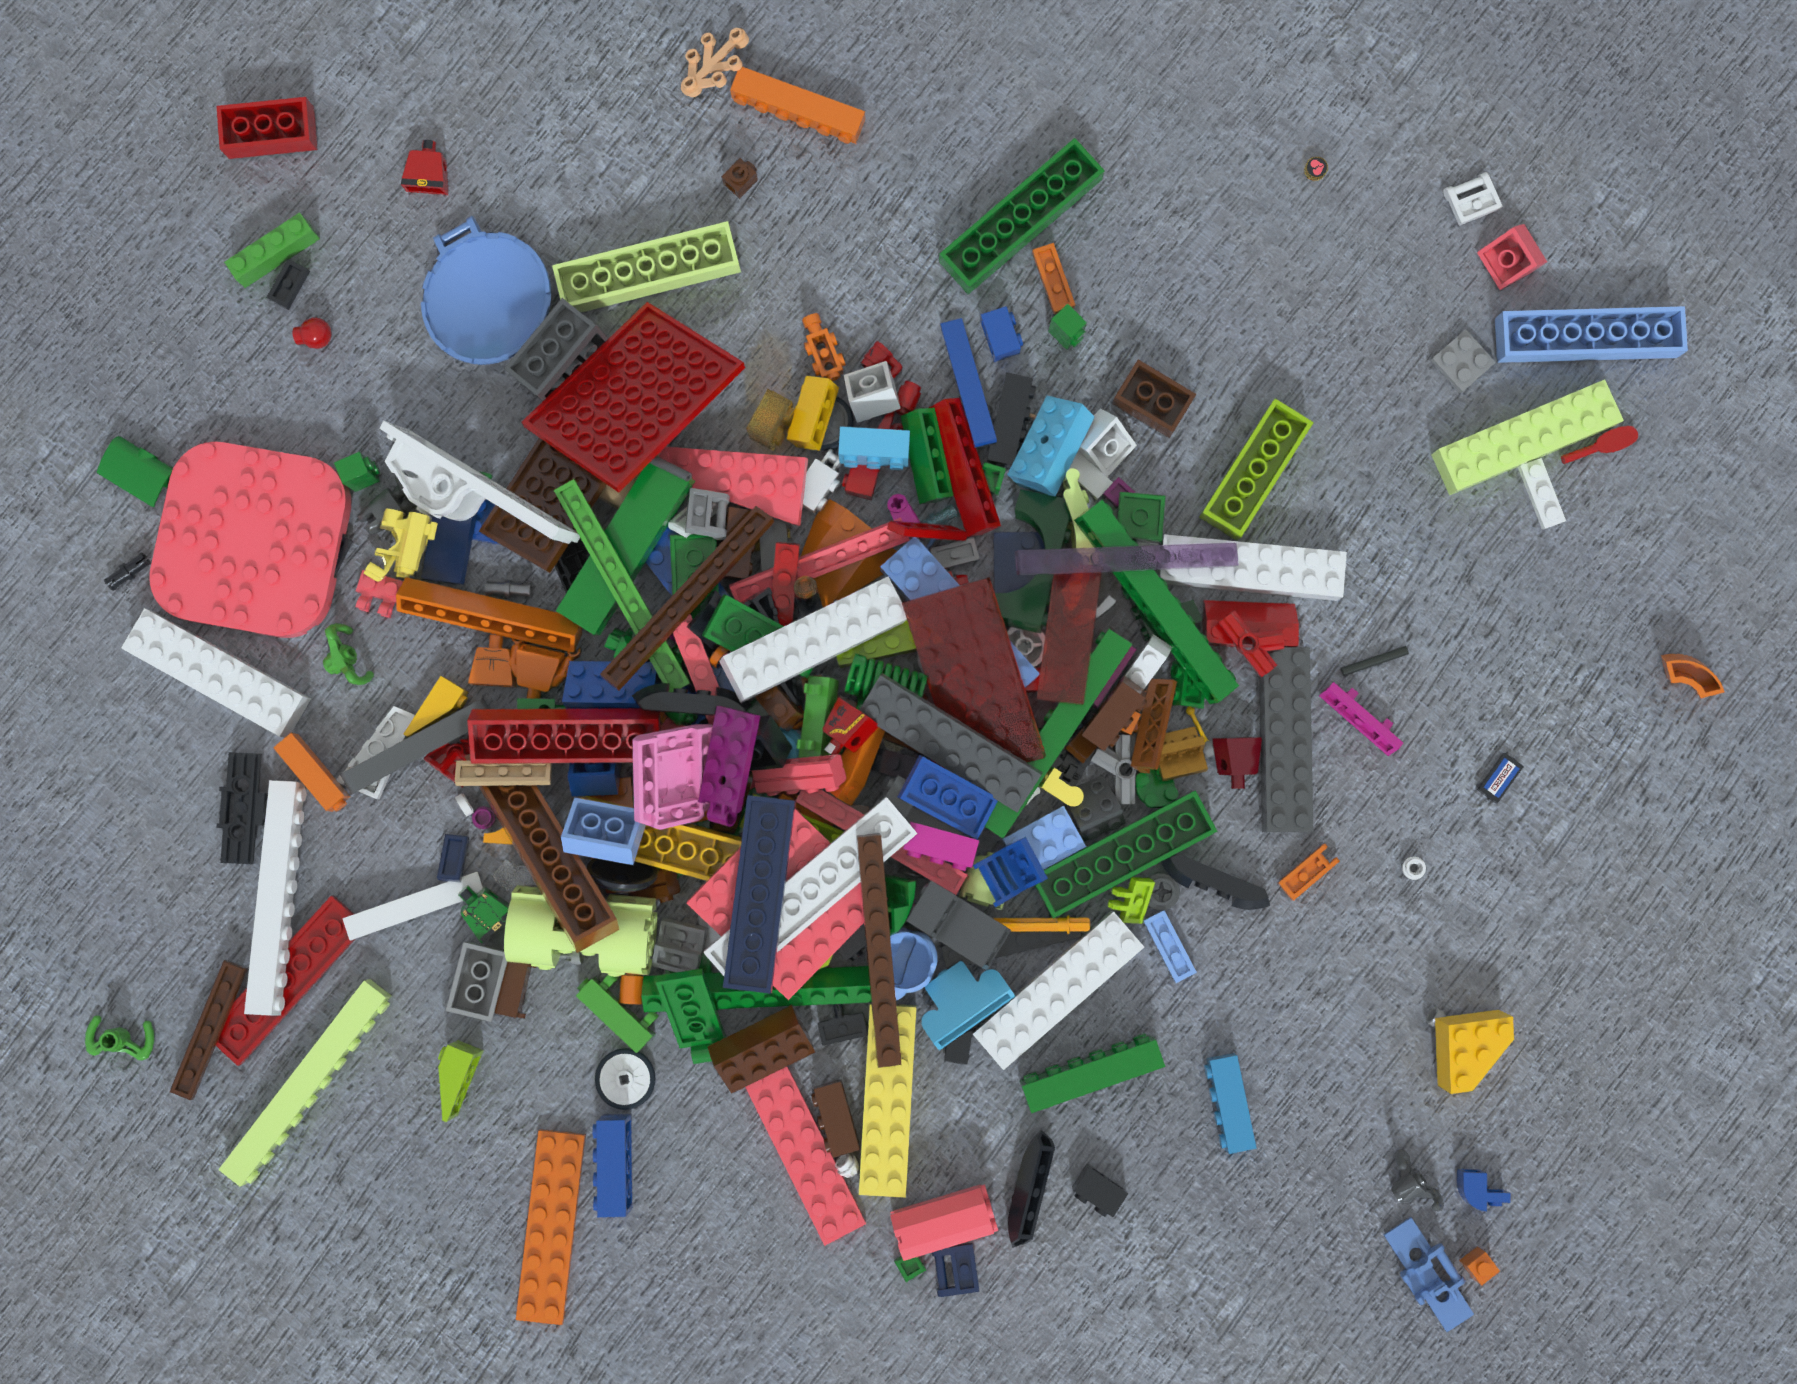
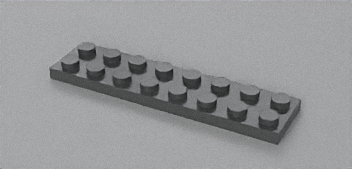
M883 673L859 710L878 723L877 726L952 773L993 795L994 799L1015 812L1019 811L1043 773Z

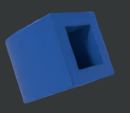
M1457 1169V1189L1462 1199L1469 1205L1487 1212V1202L1490 1206H1502V1203H1510L1511 1193L1504 1189H1487L1486 1172L1480 1169Z

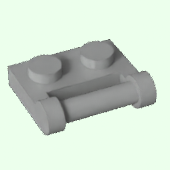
M690 488L685 533L709 536L716 540H725L727 536V530L725 529L726 510L730 502V496L725 493ZM712 502L718 504L716 527L710 526Z

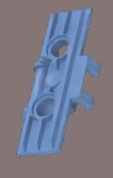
M1409 1217L1383 1234L1405 1267L1400 1272L1401 1278L1407 1283L1419 1305L1425 1304L1424 1300H1426L1446 1332L1474 1315L1458 1290L1466 1280L1455 1269L1444 1252L1445 1247L1442 1243L1431 1248L1412 1217ZM1419 1248L1421 1250V1257L1418 1260L1410 1259L1409 1253L1411 1249ZM1434 1257L1438 1258L1451 1278L1449 1281L1443 1282L1432 1267L1431 1259ZM1447 1291L1448 1295L1445 1300L1439 1301L1436 1299V1296Z

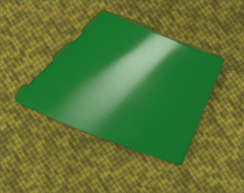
M886 874L885 885L891 936L901 929L910 913L915 896L916 881Z

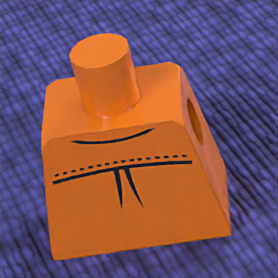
M490 635L489 648L477 647L469 676V684L517 687L516 678L513 676L509 665L511 650L502 648L503 636Z

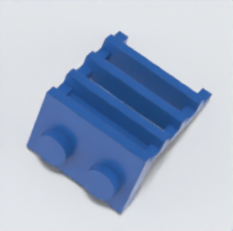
M1026 837L973 865L975 869L979 868L996 901L993 903L995 907L1022 891L1048 879Z

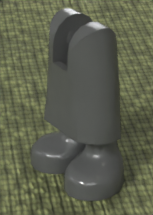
M397 476L395 478L397 487L393 491L387 487L357 516L361 523L375 516L376 519L366 527L369 535L385 530L381 529L380 525L386 508L404 512L403 519L408 517L407 511L417 507L408 498L399 503V500L406 495L402 490L404 487Z

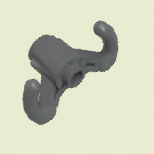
M1397 1150L1395 1160L1398 1168L1401 1170V1178L1393 1183L1394 1186L1391 1187L1394 1196L1402 1204L1404 1202L1409 1203L1416 1197L1430 1198L1434 1201L1431 1206L1432 1210L1442 1211L1444 1202L1439 1191L1436 1188L1427 1186V1182L1420 1172L1415 1173L1413 1171L1410 1156L1405 1150Z

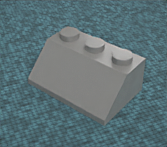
M472 941L463 942L446 1011L492 1022L507 966L503 950Z

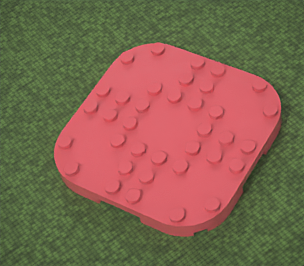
M206 442L191 448L175 464L168 484L150 567V586L154 598L166 612L190 622L232 628L279 638H294L307 634V631L316 625L318 626L324 620L331 607L337 578H334L340 544L342 535L347 532L351 513L349 487L342 483L337 470L323 461L312 457L225 442Z

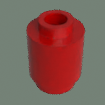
M905 381L904 385L900 386L897 393L900 409L895 410L896 413L904 415L915 410L921 396V387L919 385Z

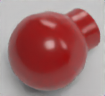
M317 317L305 320L301 326L294 327L292 331L293 339L297 345L305 344L314 349L325 347L332 337L329 324Z

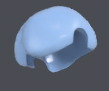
M901 927L898 932L890 936L896 1001L904 997L906 993L916 992L928 985L938 962L937 950L930 937L924 932L911 931L904 927Z

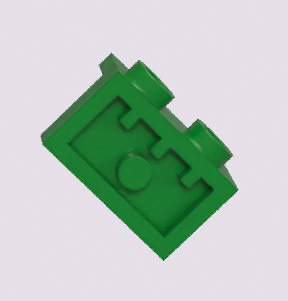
M1173 660L1170 670L1171 680H1175L1177 684L1172 706L1204 709L1205 697L1177 660Z

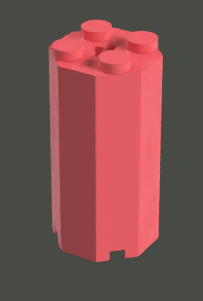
M985 1184L890 1211L893 1230L899 1243L898 1247L903 1261L985 1237L998 1231Z

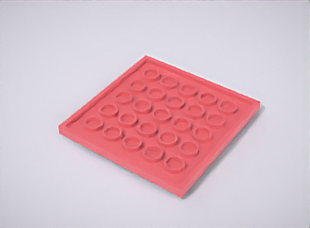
M796 809L786 881L831 844ZM741 847L686 902L720 936L731 927ZM860 883L777 952L773 986L788 1000L864 923Z

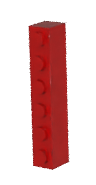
M960 398L943 399L929 408H935L956 505L963 522V527L968 533L967 537L983 535L1000 527V520L976 447L973 444Z

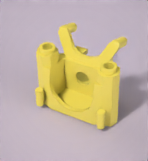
M386 508L380 528L391 531L396 544L389 548V550L376 548L374 555L380 556L383 559L384 570L370 562L363 574L380 582L384 579L394 561H396L394 567L396 577L405 579L406 577L414 576V572L418 571L419 562L425 546L428 544V539H435L438 523L431 522L432 518L416 512H409L408 517L403 519L404 512Z

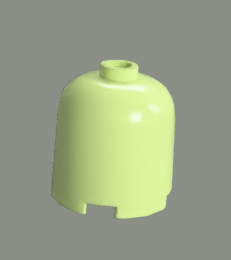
M987 852V856H976L974 858L973 865L985 859L986 857L992 855L993 853ZM974 866L972 868L968 867L966 871L968 876L961 886L958 897L965 898L968 896L967 901L986 907L989 904L994 905L993 903L996 901L979 868L975 869ZM1004 903L997 906L996 909L1003 910Z

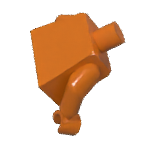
M511 638L514 645L511 646L509 665L513 676L517 678V685L528 688L526 698L540 699L541 691L549 692L552 687H558L566 679L569 661L578 659L581 656V649L579 648L576 654H571L567 651L568 656L565 657V653L528 645L526 641H517V639Z

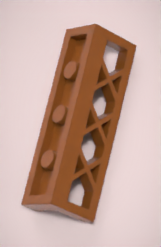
M1151 679L1148 684L1145 698L1147 703L1143 707L1130 765L1141 773L1150 774V769L1158 770L1177 684L1175 680Z

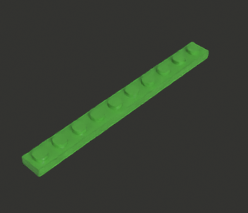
M573 479L555 489L554 492L632 630L637 635L653 616L578 483ZM666 640L649 660L661 681L669 683V692H673L674 688L681 689L690 684V681Z

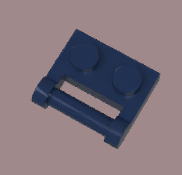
M973 1242L958 1244L932 1252V1256L935 1258L939 1286L937 1288L938 1297L979 1292ZM945 1255H951L955 1286H948Z

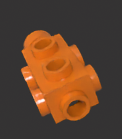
M818 313L804 317L802 319L803 325L809 331L804 347L808 356L812 355L815 363H812V367L816 377L820 375L821 378H829L831 381L839 379L840 375L844 374L842 367L846 366L842 353H836L834 346L838 345L834 333H829L827 328H821L820 324L822 321ZM819 344H824L825 348L819 350L817 349V346ZM831 364L833 369L826 370L825 366Z

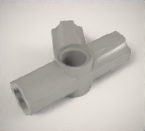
M1119 735L1120 737L1115 743V752L1109 748L1103 751L1098 747L1090 761L1115 775V797L1119 805H1135L1136 769L1130 766L1135 747V735ZM1121 764H1128L1130 766L1131 773L1129 776L1120 774L1119 767Z

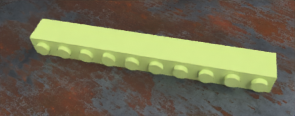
M371 979L362 982L225 1160L219 1171L240 1187L247 1183L252 1184L260 1174L259 1168L263 1164L266 1165L275 1154L272 1151L276 1146H281L287 1140L289 1129L292 1126L296 1127L304 1117L302 1112L306 1107L310 1108L318 1099L316 1094L321 1088L324 1090L333 1079L330 1077L335 1069L337 1071L340 1070L346 1063L347 1059L345 1056L349 1051L353 1052L361 1043L359 1038L364 1032L368 1033L376 1023L374 1021L378 1013L383 1014L389 1007L390 1003L388 1000L392 995Z

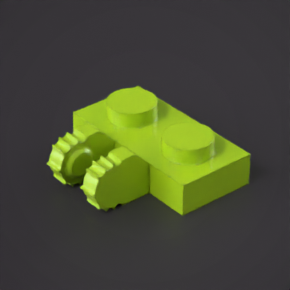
M1131 877L1128 889L1113 887L1111 891L1117 897H1124V902L1115 899L1109 900L1108 907L1121 911L1119 918L1123 923L1142 924L1155 882L1151 878Z

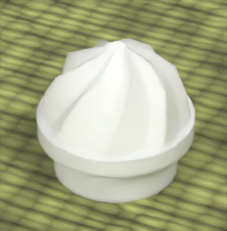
M845 1154L837 1159L835 1168L838 1169L837 1172L840 1176L849 1178L857 1174L859 1163L854 1155Z

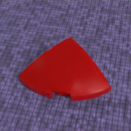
M461 739L460 744L450 745L447 743L428 753L423 759L455 783L456 761H466L464 756L470 754L469 739Z

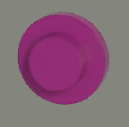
M478 807L472 814V822L479 829H488L495 822V813L489 807Z

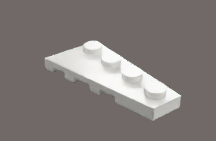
M393 706L375 729V733L364 743L357 756L347 765L348 767L345 771L407 739L404 732L415 715ZM391 774L359 790V792L375 799H380ZM339 775V777L336 780L340 784L345 785L344 781Z

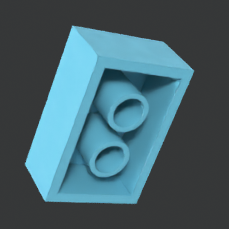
M840 427L838 452L840 464H844V467L848 468L867 465L869 469H880L881 466H890L891 470H903V467H908L910 431Z

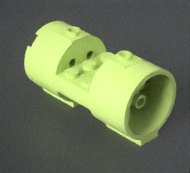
M517 885L512 891L506 918L504 935L506 961L531 964V966H537L542 970L555 968L561 953L568 954L575 951L539 888ZM609 894L606 902L617 918L619 930L580 952L585 956L599 954L601 973H608L609 976L617 977L625 975V973L649 975L653 960L650 959V956L653 955L657 936L658 913L653 912L656 910V898Z

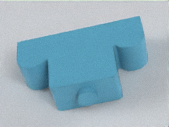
M959 961L951 968L941 971L937 978L925 986L926 991L938 1007V1010L926 1012L922 1017L921 1024L933 1044L940 1051L1016 996L998 971L993 969L984 971L977 982L964 962Z

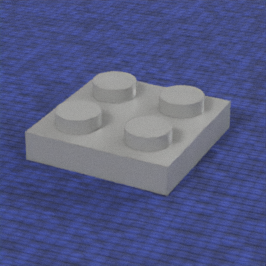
M1466 329L1430 360L1459 393H1462L1496 363Z

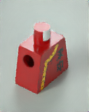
M838 698L823 727V732L832 738L824 750L831 755L839 754L844 746L854 753L877 730L878 723L841 698Z

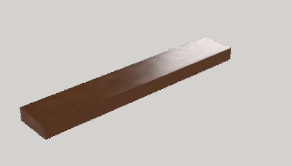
M229 960L223 961L173 1081L170 1093L190 1101L194 1100L248 968Z

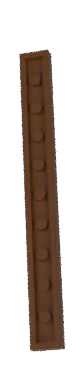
M755 506L600 673L601 677L620 691L774 523L773 518Z
M881 834L857 835L877 1066L881 1068L902 1065Z

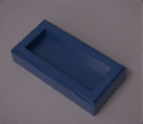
M445 834L437 874L438 880L461 883L469 843L468 836Z

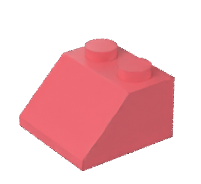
M1525 224L1511 228L1477 252L1499 290L1508 287L1547 263Z

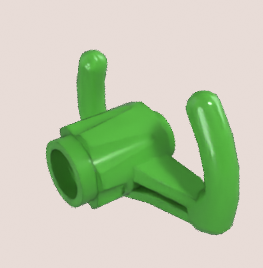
M341 623L329 625L325 629V635L330 648V653L323 659L325 670L330 674H340L342 672L351 684L365 685L369 683L374 677V673L367 671L361 677L355 673L353 665L357 661V653L351 646L342 645L337 635V632L350 635L353 629Z
M95 1015L88 1024L85 1033L86 1051L91 1055H99L102 1051L126 1052L137 1060H146L153 1050L155 1039L151 1021L143 1023L145 1032V1045L143 1048L131 1040L130 1033L122 1027L105 1030L101 1037H99V1041L95 1042L94 1036L101 1022V1017Z

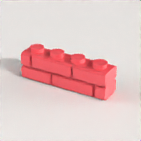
M839 754L791 758L786 760L783 768L752 771L756 792L758 794L767 793V796H775L781 792L792 795L800 790H805L806 793H814L825 788L826 792H831L839 789V785L846 781L845 770L842 768L843 763Z

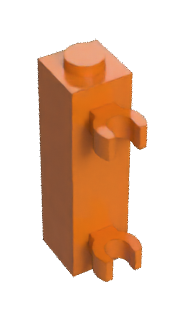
M290 733L273 747L326 811L333 812L335 810L337 812L346 806V800L351 796L299 734Z

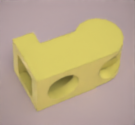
M1051 767L1039 784V787L1069 806L1080 805L1084 798L1082 790L1060 780L1059 777L1062 772Z

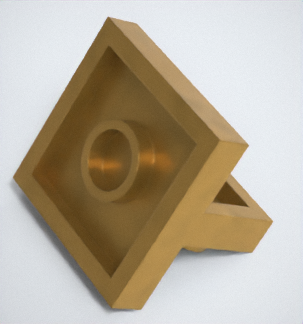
M1195 726L1166 733L1159 762L1162 781L1194 775L1208 770L1203 753L1205 741L1203 736L1198 737Z

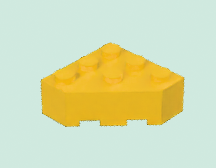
M1492 1010L1435 1018L1438 1086L1450 1094L1473 1091L1514 1040L1513 1016L1501 1010Z

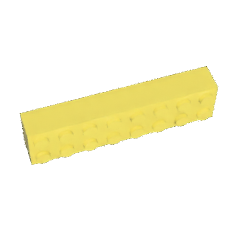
M870 1003L859 1195L906 1198L916 1005L896 1004L902 1065L878 1068L872 1004Z

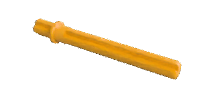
M1067 915V918L1054 919L993 918L1011 929V932L1067 931V934H1070V931H1090V919L1088 917H1070V915Z

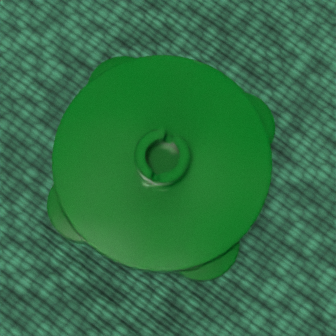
M1159 767L1158 770L1150 769V774L1139 773L1135 777L1137 796L1148 808H1161L1174 801L1179 795L1173 779L1162 781Z

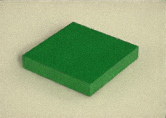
M1119 492L1117 520L1124 524L1127 534L1132 540L1162 542L1166 496Z

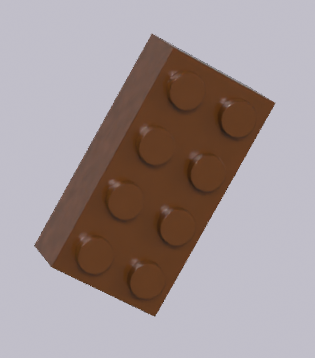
M792 1005L708 1046L713 1066L731 1094L815 1053L810 1036Z

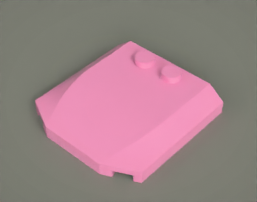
M694 724L637 735L633 739L634 821L661 830L696 822L705 816L704 812L708 810L710 803H700L698 799L713 728L712 724Z

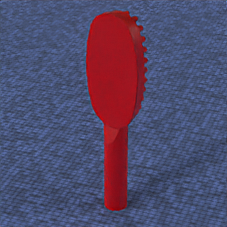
M1633 426L1614 428L1598 437L1596 443L1562 455L1561 461L1563 464H1567L1596 452L1612 453L1622 450L1636 442L1638 431Z

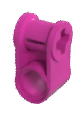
M895 494L890 497L887 506L893 520L901 518L903 522L920 523L904 495Z

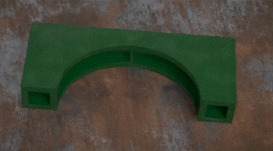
M1020 489L1015 507V518L1026 522L1038 532L1045 547L1044 560L1037 575L1024 587L1009 593H992L986 615L995 624L1041 634L1043 626L1047 627L1050 613H1047L1048 606H1052L1054 603L1055 592L1052 591L1054 584L1058 585L1061 571H1058L1059 564H1064L1066 550L1063 549L1065 543L1070 542L1072 530L1069 529L1070 522L1073 521L1064 498Z

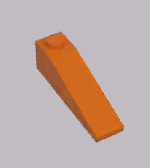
M878 727L854 753L846 748L841 756L846 781L839 785V789L830 792L836 798L850 806L854 803L865 786L885 730Z

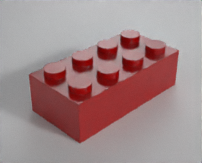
M307 97L216 106L219 148L228 159L318 150L314 106Z

